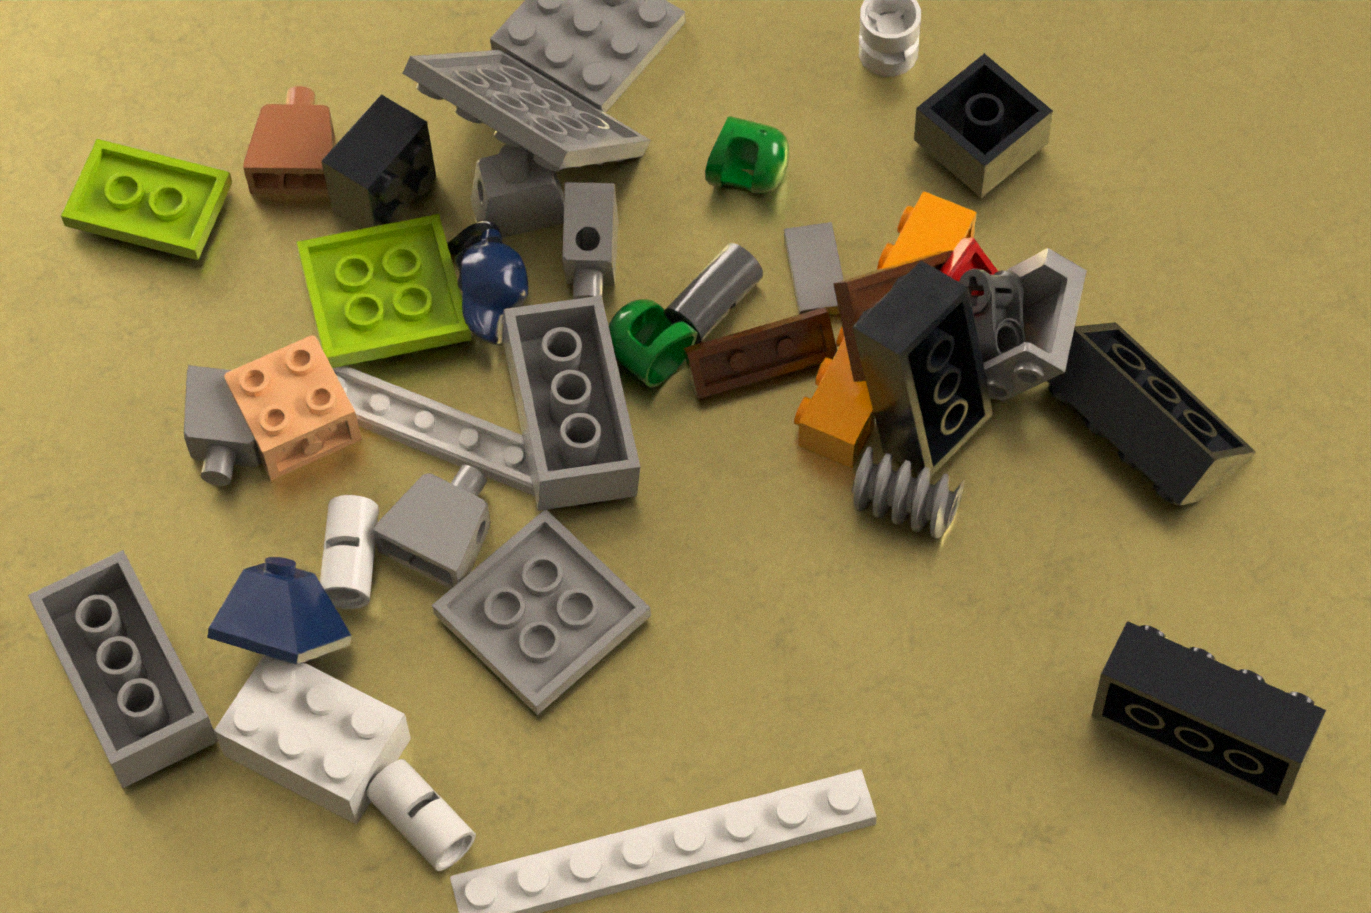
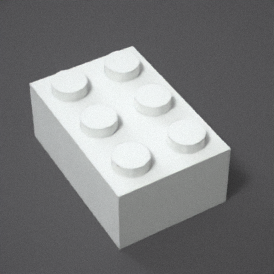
M266 655L262 657L214 729L224 756L356 825L371 803L366 797L368 786L380 771L398 760L411 739L404 713L304 662L296 665Z

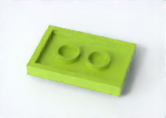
M96 139L61 214V218L66 227L199 260L232 185V179L228 171Z

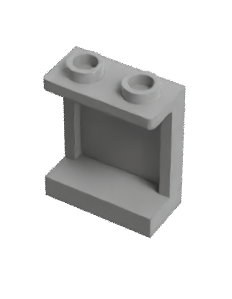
M1049 248L1007 269L1019 275L1023 282V323L1026 342L983 363L990 398L1005 401L1064 373L1066 370L1087 270ZM1000 288L997 289V293H1010V290Z

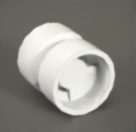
M864 0L860 8L859 58L863 66L871 73L894 77L906 73L914 66L918 58L921 8L917 0Z

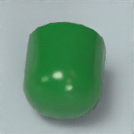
M732 116L727 117L709 155L705 169V180L709 185L717 187L731 185L747 189L756 194H764L774 190L783 180L788 167L789 144L786 136L777 128ZM742 169L754 170L753 176Z
M649 299L633 300L617 311L609 323L616 361L649 387L660 385L679 369L686 359L683 348L694 345L698 332L684 321L673 324L665 315L664 308Z

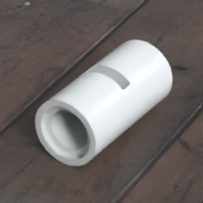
M338 496L331 499L328 504L320 583L336 608H361L370 601L376 544L373 528L378 523L379 506L371 499L362 496Z
M400 759L386 766L376 775L367 788L366 797L437 871L445 870L455 864L472 846L476 837L475 832L406 760Z

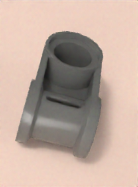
M980 269L966 271L961 276L959 282L969 289L984 363L1026 342L1023 323V282L1019 275L1008 270L998 271L994 275H990ZM997 289H1009L1010 293H997ZM984 291V295L976 296L972 295L971 292Z

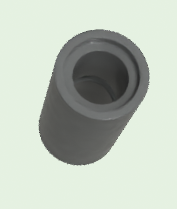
M728 243L667 306L664 313L673 324L684 321L697 331L698 335L694 345L699 344L728 315L729 309L734 308L763 278L762 267L756 258L745 248L735 243Z

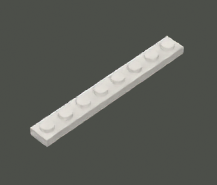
M862 769L456 874L450 876L459 913H541L876 825L877 816Z

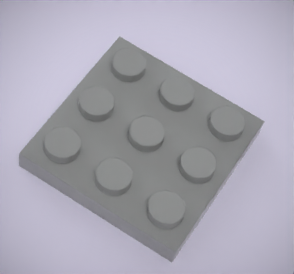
M525 0L490 38L491 50H502L606 113L686 23L685 11L666 0Z
M546 509L432 605L434 615L537 715L651 616L650 607Z

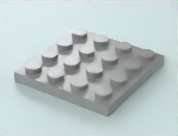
M502 50L410 56L402 73L418 83L416 86L417 90L424 95L437 100H447L456 106L455 112L460 117L473 123L480 124L483 122L495 130L494 136L498 140L513 147H524L535 154L533 160L537 164L552 171H560V169L571 167L581 168L584 165L591 164L602 165L604 162L611 161L622 162L624 159L642 157L651 141Z

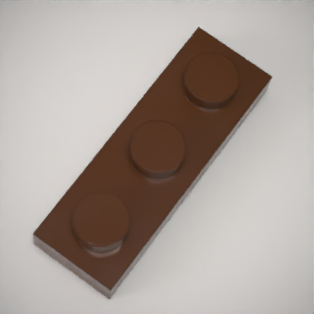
M820 308L685 347L683 350L694 394L700 399L822 363L826 357L833 360L837 352V346L829 312L825 308Z

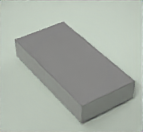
M832 222L784 229V240L799 314L820 308H825L829 315L840 314L833 283L843 281L844 279Z

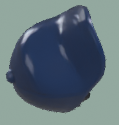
M480 221L463 229L447 244L449 252L456 255L455 263L459 269L457 284L462 290V312L465 323L482 340L493 345H499L503 342L504 309L521 307L524 304L529 290L528 275L522 257L510 246L503 244L499 227L490 221Z

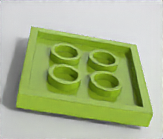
M439 214L297 241L298 255L320 345L332 368L471 340V330L468 328L463 317L462 295L457 284L456 273Z

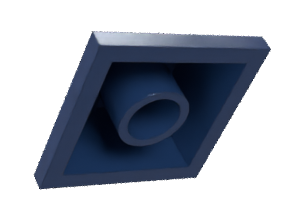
M268 557L265 559V563L243 569L210 624L207 638L298 665L350 646L352 635L315 573L296 568V562L291 559Z

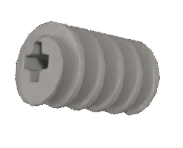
M867 447L858 466L852 487L855 510L864 511L873 501V514L878 518H882L892 507V521L894 524L901 525L911 514L912 530L920 532L930 521L931 537L940 538L954 519L963 494L965 480L960 483L954 492L950 491L948 474L944 473L936 484L933 485L930 484V468L924 467L918 476L913 478L911 477V461L905 460L900 468L894 471L892 470V454L887 453L877 465L873 463V448Z

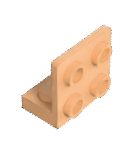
M313 335L229 371L224 376L226 384L257 443L263 466L270 480H274L362 440L355 410L317 338Z

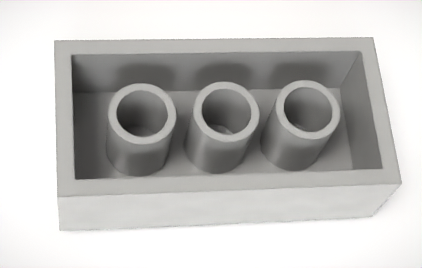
M602 296L504 309L502 341L538 511L637 496L640 463Z
M124 550L28 595L122 789L218 742L210 719Z

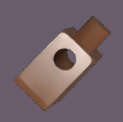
M303 86L292 87L287 91L286 104H266L261 108L243 164L250 194L329 195L321 161L336 145L334 127L329 107L314 105L315 93L310 88Z

